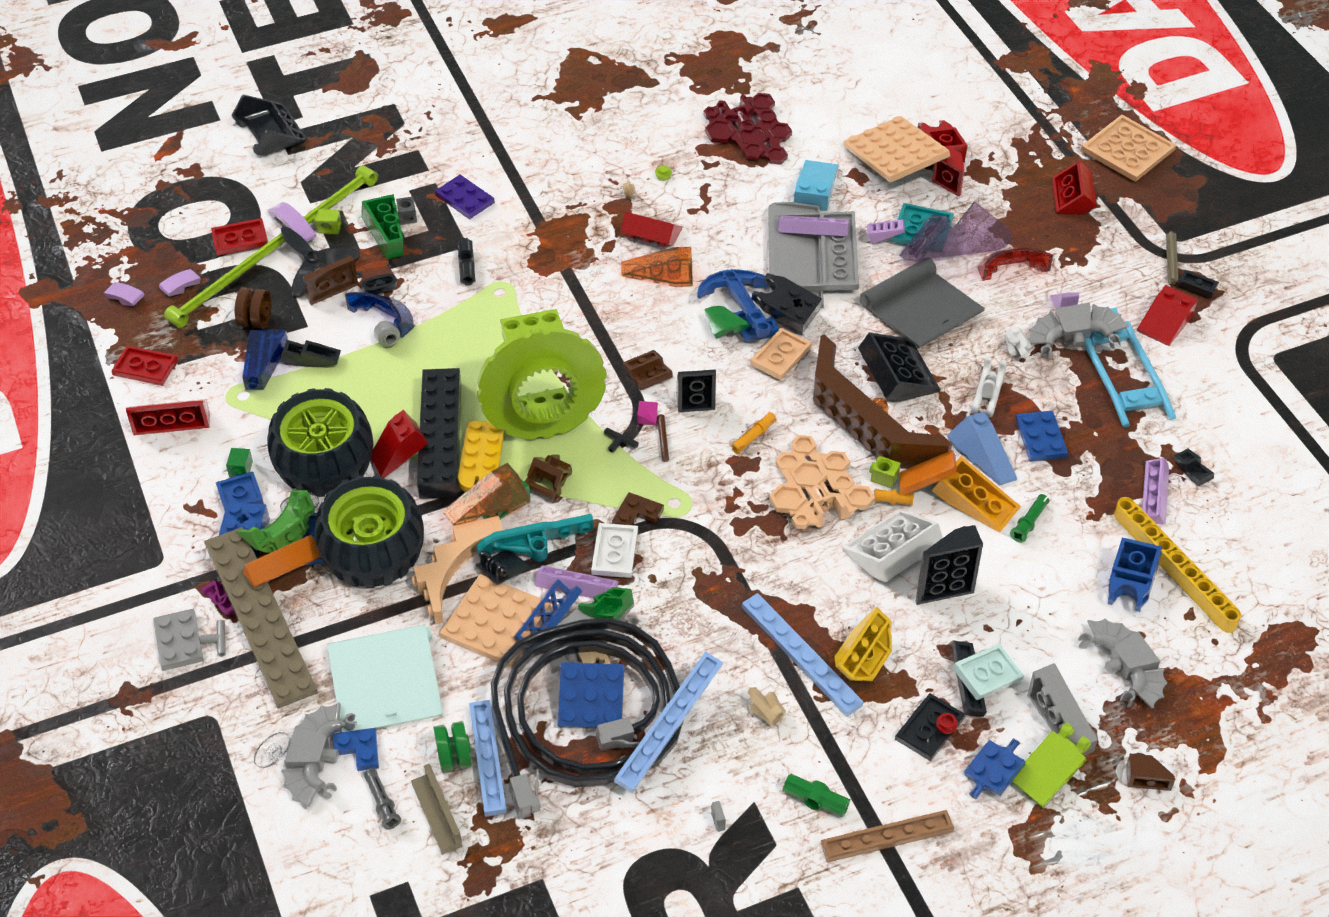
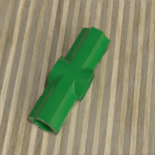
M790 773L783 786V792L803 800L807 807L813 810L824 809L842 818L845 816L850 804L849 798L830 791L829 787L821 781L815 780L810 782Z

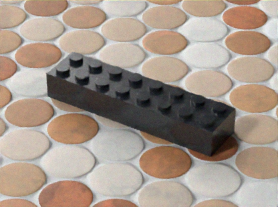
M460 368L422 369L420 430L428 444L419 450L417 487L419 499L458 497L462 386Z

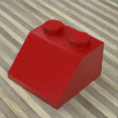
M947 146L950 157L934 163L932 182L959 197L962 192L965 171L962 154Z

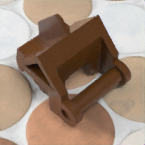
M558 454L547 455L546 458L534 457L524 482L529 485L531 490L548 497L550 501L554 502L561 495V488L564 486L566 479L572 474V467L570 464L561 461ZM544 478L553 482V491L535 482L539 483Z

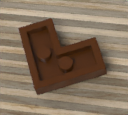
M628 492L614 516L612 524L634 526L638 517L656 524L664 510V504Z

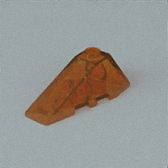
M672 247L622 261V277L637 280L649 279L657 284L665 282L669 283V286L691 287L693 286L691 247Z
M506 463L487 474L443 511V514L453 526L476 521L478 517L486 515L492 517L496 516V513L506 510L507 512L515 511L530 503L531 499L517 472Z

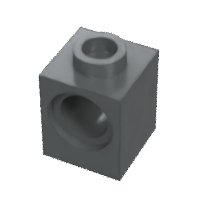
M413 196L397 198L396 203L400 225L417 223Z

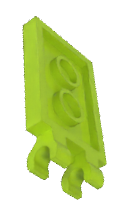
M1068 722L1061 727L1058 734L1053 730L1025 760V766L1012 781L1043 809L1086 762L1087 759L1083 754L1092 745L1091 741L1084 735L1076 745L1072 743L1068 738L1072 736L1075 730Z

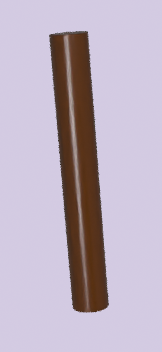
M660 414L657 416L661 458L663 462H668L669 451L665 416Z

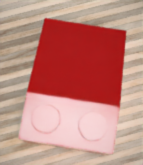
M1165 285L1148 309L1137 328V332L1170 346L1193 317L1198 299Z
M404 409L388 421L373 448L371 459L382 478L387 477L428 444L417 423Z

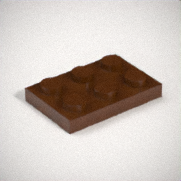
M348 256L303 276L307 300L310 305H314L359 285L355 261L352 256Z

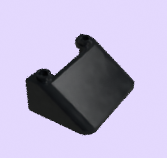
M245 94L241 95L231 116L238 126H248L256 138L258 144L253 146L255 154L259 156L267 155L305 142L306 136L284 105Z

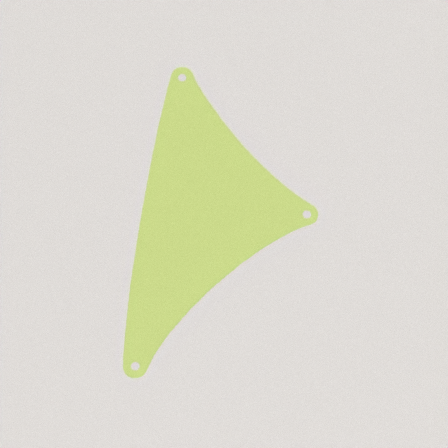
M493 282L453 308L401 332L399 341L392 347H384L378 342L340 356L337 365L305 367L262 380L239 383L229 388L225 396L226 402L229 406L271 420L273 414L277 412L278 406L296 393H302L312 388H330L339 393L343 392L364 411L371 426L374 448L388 421L403 409L420 428L422 369L460 368L462 382L460 467L467 422L488 421L482 412V403H479L477 391L479 387L477 380L486 359L493 356L494 350L504 342L500 319L522 315L516 299L515 288L508 282ZM496 289H504L506 293L504 296L497 297L494 295V291ZM552 369L549 372L542 370L541 374L534 372L533 377L527 376L528 380L522 381L523 386L519 387L520 392L517 394L518 396L527 395L526 393L533 394L543 392L545 389L563 388L564 385ZM247 391L249 397L246 400H239L237 394ZM589 415L588 419L576 428L564 434L557 433L551 438L521 439L510 436L505 432L497 482H501L513 473L525 481L534 457L546 458L547 455L558 454L561 461L570 464L572 467V474L568 476L564 486L561 488L560 497L620 508L628 492L664 504L661 516L682 517L692 508V499L688 493L659 478L637 462L623 448L619 446L614 453L610 452L608 447L614 440L605 435L604 431ZM419 451L409 459L418 462ZM544 478L539 483L535 482L553 491V482ZM672 498H677L681 504L677 508H671L668 505V501Z

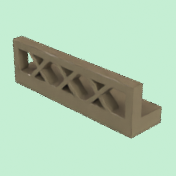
M429 763L424 765L425 775L411 780V784L439 850L443 855L463 846L460 831Z

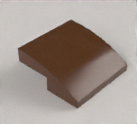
M655 350L622 362L625 371L640 390L673 377L672 370L664 364L663 357Z

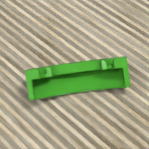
M292 490L286 507L272 524L261 530L258 527H252L249 530L239 529L236 532L254 549L272 553L304 537L310 527L308 522L310 516L314 514L315 506L308 491Z

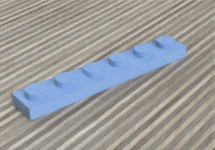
M490 700L471 702L469 707L485 817L506 814Z

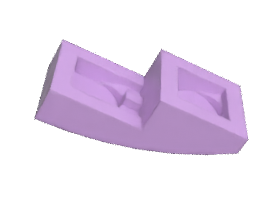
M189 269L167 278L159 284V288L168 296L184 293L185 287L200 284L201 278Z
M114 282L104 292L107 299H118L122 305L134 306L145 295L139 289L118 282Z

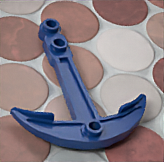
M729 269L711 274L701 282L697 298L701 299L706 295L713 294L715 288L725 286L746 314V319L752 328H755L756 335L760 338H765L770 333V324L766 322V318L761 310L756 307L743 285L753 283V288H770L764 281L765 275L749 270Z

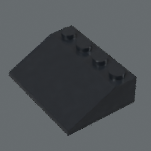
M869 332L859 345L858 349L862 358L865 360L887 400L905 401L938 393L941 390L916 346L906 338Z
M975 525L954 529L923 552L915 600L916 605L974 593L983 549V542Z

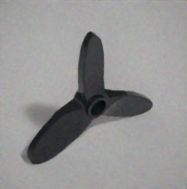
M283 226L281 228V235L286 244L303 260L292 284L291 293L294 298H299L306 292L303 280L304 275L348 256H352L355 262L360 257V253L356 249L347 247L326 248L319 251L313 250L297 232Z

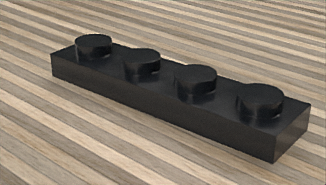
M953 641L951 644L954 664L975 654L973 643ZM957 675L964 715L984 717L987 713L984 697L976 700Z

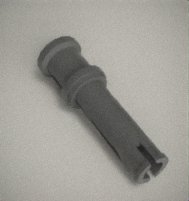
M370 768L364 772L363 776L375 799V810L383 820L382 826L384 829L395 828L401 823V817L394 809L395 803L393 800L388 798L377 770Z

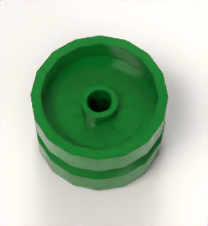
M463 720L452 722V737L448 736L447 727L444 724L433 726L441 772L453 771V757L457 758L458 767L461 770L472 768L470 758L471 747Z

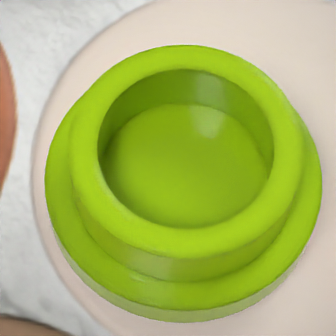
M665 165L655 169V175L661 181L668 180L672 174L671 168Z

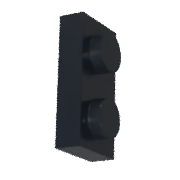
M1186 269L1178 281V286L1210 298L1219 284L1218 281Z

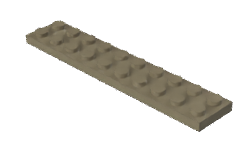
M241 527L205 540L204 544L275 704L279 709L317 694V688L268 582L254 588L243 574L245 565L257 558L251 545L237 534L236 531L243 529Z

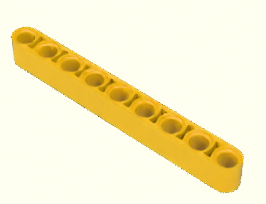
M1128 497L1120 498L1114 513L1115 519L1136 541L1161 546L1162 551L1159 565L1222 631L1226 633L1236 631L1241 618L1240 610L1134 500Z

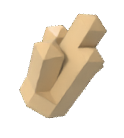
M756 687L749 688L747 693L750 695L749 699L753 702L750 706V711L764 719L769 726L779 722L785 715L786 710L780 704L775 692H768L764 696Z

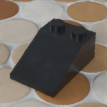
M716 369L678 372L676 381L678 413L715 410Z

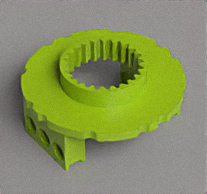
M557 309L500 319L504 342L494 350L493 356L486 359L477 380L479 387L477 396L479 403H482L481 409L486 419L495 428L505 430L506 434L531 440H535L538 437L551 438L557 433L564 434L587 420L589 413L597 409L606 389L604 380L607 378V373L603 366L604 361L594 344L587 338H580L578 333L564 329ZM552 369L554 373L559 370L561 375L565 373L566 378L569 377L571 386L568 387L569 393H567L566 387L563 386V388L545 389L543 392L533 394L526 393L527 395L522 396L517 394L520 392L519 387L523 386L522 381H527V376L533 377L534 372L541 374L542 370L549 372Z

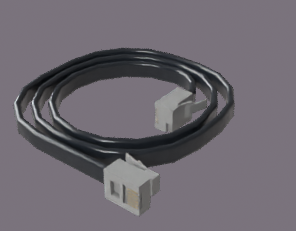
M613 618L582 619L542 629L518 640L499 659L490 688L492 711L513 776L510 778L509 791L518 819L530 817L531 813L540 811L541 804L537 794L539 789L538 773L548 780L572 787L606 785L614 782L615 777L632 755L631 753L621 759L610 762L582 764L558 757L537 741L526 722L524 699L530 681L547 663L569 653L595 651L621 659L636 670L644 680L652 695L653 703L651 710L642 720L631 724L630 718L626 717L597 725L596 739L601 751L614 748H636L640 742H633V737L635 734L645 730L655 719L660 697L658 685L643 662L622 647L597 640L624 646L646 661L661 688L663 707L665 708L670 701L667 679L652 653L631 637L605 629L632 635L649 647L664 668L673 694L679 689L680 685L672 663L659 642L638 626ZM528 647L530 648L512 666L504 688L506 722L511 738L525 763L537 771L534 784L535 796L533 795L527 773L520 774L499 709L497 690L504 668L520 651ZM542 653L544 654L525 673L517 696L519 727L532 750L556 768L584 776H574L550 769L529 752L518 733L512 714L511 691L518 673L535 656ZM683 722L651 768L659 765L677 745Z

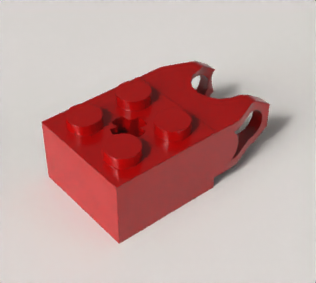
M939 120L938 127H931L924 122L918 123L917 127L945 148L949 146L960 152L963 163L965 162L968 145L956 127H953L945 120Z

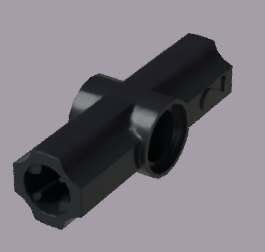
M461 238L457 242L460 283L465 284V286L472 285L473 282H476L473 241L468 238Z

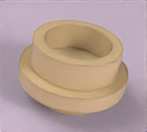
M627 181V183L623 184L625 197L633 198L636 193L634 183L631 184L630 181Z

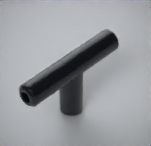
M608 427L604 430L605 435L615 439L608 447L612 453L622 443L634 449L639 445L637 441Z

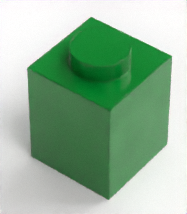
M231 448L226 463L229 478L250 472L253 463L250 449Z

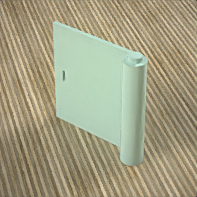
M426 624L327 643L336 701L341 704L339 719L344 721L345 716L349 713L356 715L354 720L357 722L356 727L353 730H347L342 727V732L369 728L379 729L443 716L429 640H432L430 627L426 628Z

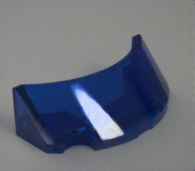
M365 292L345 294L347 309L353 313L357 312V308H363L364 311H368L375 307L396 318L393 322L398 328L401 338L414 328L413 316L410 310L402 302L392 297Z

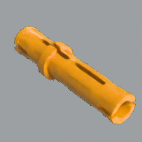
M768 412L761 420L754 422L748 431L730 445V447H733L731 450L739 454L759 435L765 434L767 429L777 421L775 414Z

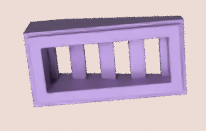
M903 219L867 225V235L872 244L905 232Z

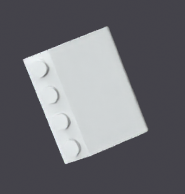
M899 509L842 546V549L872 577L887 582L916 561L921 560L923 552L943 537L938 522Z

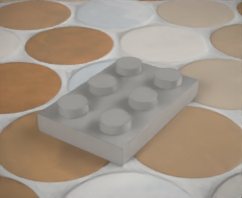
M194 608L153 618L162 671L204 661Z

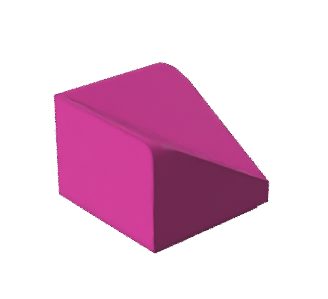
M639 401L638 424L656 425L658 403Z

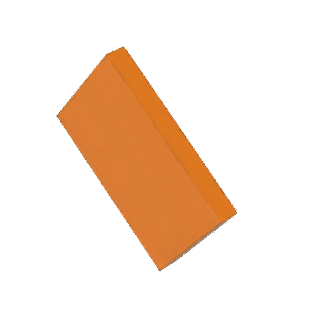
M948 451L901 471L900 491L902 495H907L955 475L957 469L954 451Z

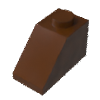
M1143 753L1129 754L1126 764L1127 787L1172 790L1175 775L1156 758Z

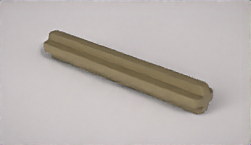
M1170 231L1166 234L1168 283L1175 285L1179 281L1176 233Z

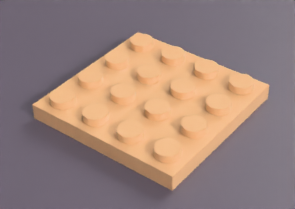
M1121 115L1083 144L1081 151L1136 182L1175 150L1176 144Z
M479 574L440 631V638L499 662V659L517 642L513 636L541 601V598L504 583L496 585L487 576ZM551 602L544 604L545 613L551 608ZM534 617V625L538 627L542 619L541 617ZM524 631L521 636L523 638L531 635V632ZM522 651L507 666L512 667Z

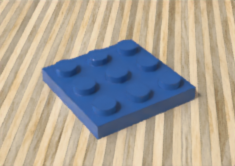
M561 662L558 727L597 728V725L622 719L625 665Z

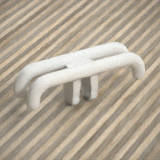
M990 356L985 358L975 399L971 406V413L973 415L979 412L982 398L984 397L990 399L986 415L988 418L993 417L1006 370V360H1000L996 374L990 371L992 358Z

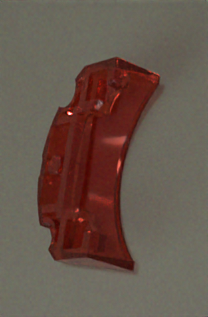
M1032 248L1003 249L986 256L979 263L977 269L982 281L991 280L992 272H997V266L1028 262L1030 267L1037 265L1040 267L1041 272H1048L1051 269L1053 254Z

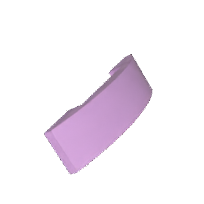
M281 202L267 209L268 213L275 220L279 219L288 228L297 232L306 242L317 237L304 217L288 203Z

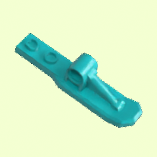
M586 514L553 522H539L493 532L484 537L477 545L478 557L482 551H488L492 555L499 551L508 550L527 554L537 562L544 561L548 556L547 540L559 537L566 538L573 534H584L592 531L593 517L592 514Z

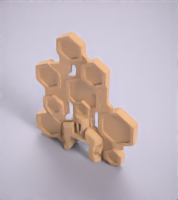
M798 435L791 442L792 451L790 453L783 452L776 459V465L787 482L786 484H780L770 494L769 499L776 512L789 513L790 516H793L792 523L796 529H806L809 525H815L820 528L823 525L824 511L835 508L841 519H848L857 509L867 510L875 502V496L870 488L855 485L854 480L847 473L846 469L850 466V460L845 452L829 451L827 454L818 453L816 450L817 444L812 436ZM805 457H810L811 461H807ZM827 480L832 490L839 493H830L824 482ZM802 489H805L809 497L811 498L809 501L805 496L804 492L802 491Z

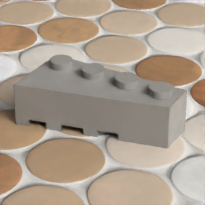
M1053 663L1033 671L1027 696L1051 731L1053 730L1058 734L1061 727L1068 722L1075 730L1068 739L1076 745L1084 735L1091 741L1092 745L1083 756L1094 752L1098 741L1097 736L1088 724L1056 664Z

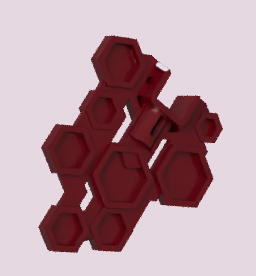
M757 93L754 97H746V95L742 94L739 107L730 109L726 101L720 100L716 106H708L703 110L706 120H709V124L705 127V133L710 141L726 144L730 140L736 142L747 160H759L761 157L767 158L770 164H783L788 159V154L779 144L786 142L792 136V129L788 123H781L777 120V115L772 110L775 107V100L767 93ZM754 113L756 114L755 119L759 125H755V123L751 119V116ZM732 122H735L739 131L736 130ZM767 141H768V144L770 145V147H767V146L765 145V143H766Z

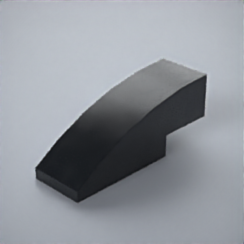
M287 340L280 362L306 367L337 365L341 350L306 340L304 344Z

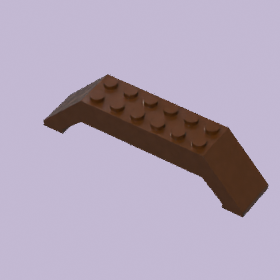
M825 334L820 337L813 402L816 406L823 409L830 418H833L842 429L849 432L855 440H858L867 451H870L877 458L882 456L901 463L900 469H908L952 450V443L940 433L934 435L908 432L834 368L836 344Z

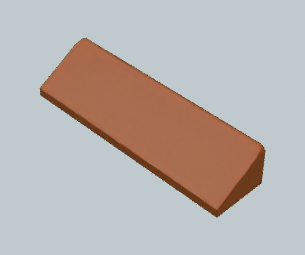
M309 535L247 563L243 574L254 588L320 558L313 536Z

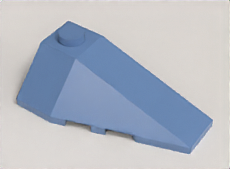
M985 412L967 416L948 434V438L956 451L960 454L964 453L972 464L976 463L981 467L983 473L999 486L1017 480V476L995 428Z

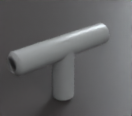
M223 620L217 621V634L200 635L201 643L217 642V655L220 657L226 655L225 621Z

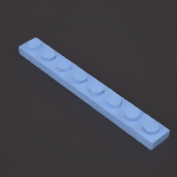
M758 593L742 603L743 610L846 717L863 707V701Z
M705 651L614 779L615 783L631 793L634 792L722 667L723 662Z

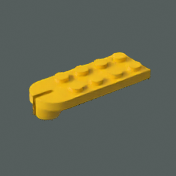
M489 421L467 422L458 473V484L471 500L475 499L474 491L476 487L478 500L481 501L497 485L505 430H498Z

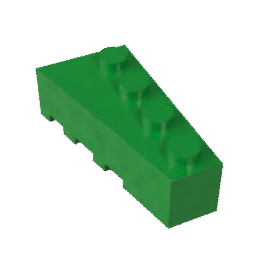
M394 194L361 201V217L386 259L403 256V235Z

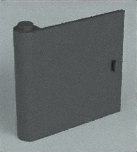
M929 257L860 294L859 299L863 307L918 348L985 311L984 307L936 274V265Z

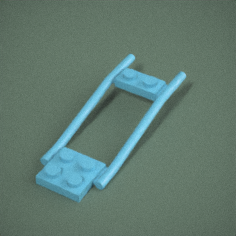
M1110 308L1113 312L1118 313L1117 308ZM1125 321L1130 325L1128 328L1113 332V334L1119 335L1120 341H1125L1129 338L1155 387L1124 391L1118 394L1093 348L1094 345L1109 343V338H1106L1099 332H1091L1089 338H1084V347L1111 396L1123 428L1130 426L1125 411L1155 407L1163 404L1169 420L1176 418L1166 390L1138 341L1130 321Z

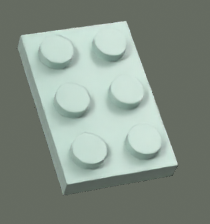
M1000 644L960 660L952 666L976 700L1015 684L1025 676Z

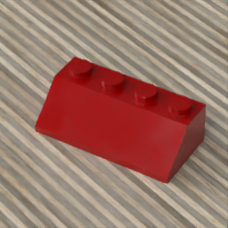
M207 399L139 405L126 408L134 436L210 428V410Z

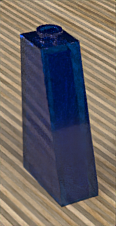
M286 329L249 330L242 376L245 390L265 389L281 359L282 351L288 340Z

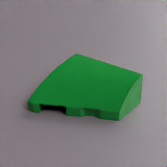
M711 306L704 309L716 339L730 331L736 334L749 327L747 321L724 306Z
M613 587L606 590L605 593L594 596V602L590 604L580 603L578 608L581 612L595 619L613 618L619 620L634 604L632 589Z

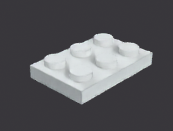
M599 523L591 569L592 575L632 578L638 526Z

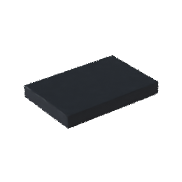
M929 693L895 735V740L931 762L953 734L940 732L936 727L937 718L944 713H950L955 716L959 726L964 720L965 715L960 710Z

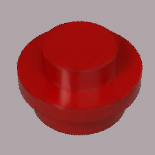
M950 713L940 715L936 721L937 729L944 734L955 732L958 726L957 719Z

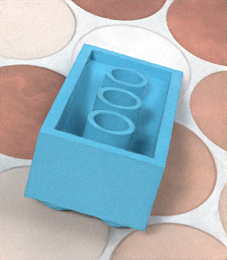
M805 160L797 180L794 202L820 206V211H828L839 164Z

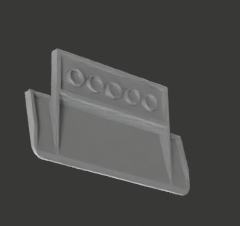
M774 202L769 205V274L785 277L822 298L821 308H824L823 291L859 290L855 211L820 212V206L796 202ZM781 216L849 219L850 225L847 236L782 233L778 231L779 219Z

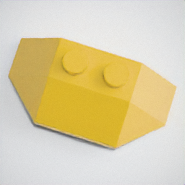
M878 607L874 608L853 628L835 655L836 667L850 681H873L892 652V634L890 629L892 621Z

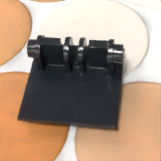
M504 550L492 557L490 552L482 551L479 554L480 563L475 565L496 585L531 568L514 552Z

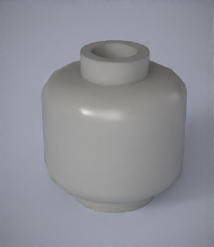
M381 321L374 328L376 340L384 347H392L400 339V332L391 321Z

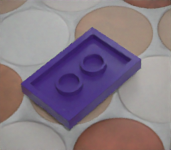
M461 174L435 190V196L469 220L495 203L494 197Z

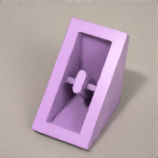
M1079 292L1050 295L1055 308L1078 305Z

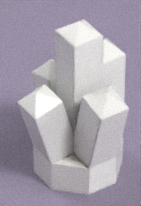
M1019 327L1009 328L1005 332L1004 337L1008 345L1009 354L1014 357L1020 353L1023 358L1027 359L1031 355L1032 351L1030 348L1032 345L1022 329Z

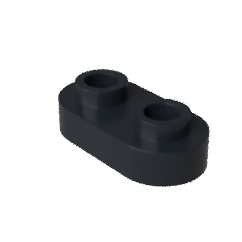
M383 274L367 278L362 282V290L366 295H376L392 291L397 287V278L393 274Z

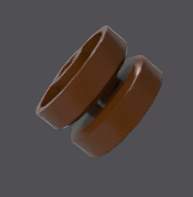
M246 287L239 289L234 309L235 321L238 326L250 327L252 324L254 328L265 329L268 326L272 309V298L269 290L257 289L254 291L253 288Z

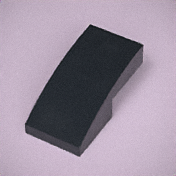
M1189 448L1173 456L1179 468L1198 486L1214 479V472L1201 464V457Z

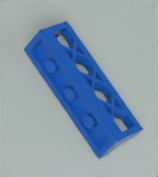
M559 579L556 580L513 638L518 641L523 638L521 634L524 631H530L533 634L535 631L538 632L542 629L557 626L579 597L582 590L578 586L570 590ZM557 587L565 594L561 599H556L555 589ZM552 602V613H545L544 604ZM534 617H541V627H535Z

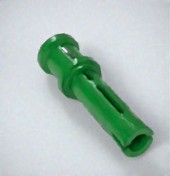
M1039 494L1026 515L1018 519L1017 526L1010 531V536L1013 540L1019 543L1026 541L1027 534L1033 531L1035 521L1050 501L1049 498L1045 500L1046 495Z

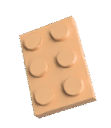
M781 328L755 354L750 361V365L782 380L811 349L812 343Z

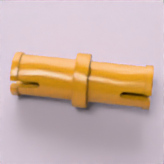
M894 489L892 491L874 490L875 501L889 502L891 505H895V503L913 505L914 493L902 495L901 492H897Z

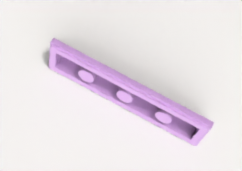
M781 216L778 231L782 233L847 236L850 220Z
M1165 458L1146 461L1142 510L1156 524L1166 523L1169 465Z
M548 566L540 567L536 573L535 580L536 587L550 589L554 582L559 579L570 590L578 586L582 590L579 596L589 598L605 593L606 590L613 587H618L619 584L616 580ZM558 587L555 589V591L562 592Z

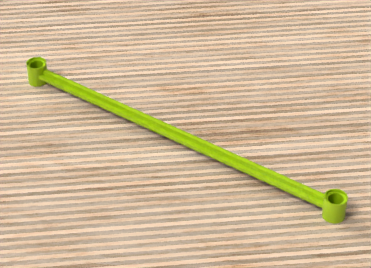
M361 165L356 170V178L303 216L304 219L310 224L314 221V216H317L319 209L332 208L364 183L368 186H373L378 180V174L368 167ZM281 233L179 309L175 306L168 307L164 313V318L178 328L184 327L188 322L189 313L285 243Z

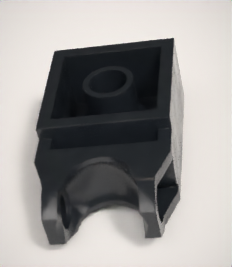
M767 273L764 281L773 292L754 291L751 299L759 305L763 312L769 314L771 318L773 317L775 321L802 336L819 312L822 298L785 277Z

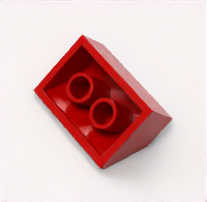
M1080 160L1052 177L1056 212L1058 214L1083 215L1097 206L1092 171Z
M625 211L620 232L626 233L625 237L635 239L636 236L642 237L641 241L651 243L654 240L658 241L657 245L667 247L668 244L674 245L683 226Z

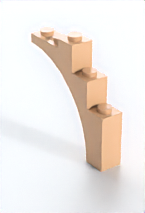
M499 516L452 526L451 542L433 546L434 555H431L432 563L413 567L415 574L411 576L413 587H418L419 595L424 594L425 601H430V605H427L429 617H434L435 624L443 623V596L454 573L466 561L478 554L477 545L484 537L493 532L503 530Z

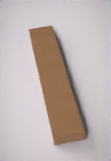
M946 809L822 839L821 847L827 863L952 833L954 832V826Z

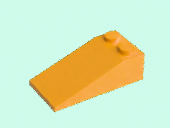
M960 456L956 461L957 473L940 480L932 491L946 503L1000 533L1021 506Z

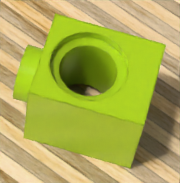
M318 210L317 216H314V226H317L318 233L339 234L341 226L339 210Z
M879 456L876 462H872L869 473H872L871 482L892 489L899 477L901 463Z

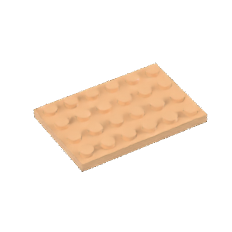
M896 116L888 122L880 123L872 129H866L862 133L850 136L849 139L843 141L845 148L890 183L950 157V152L947 148L902 116Z

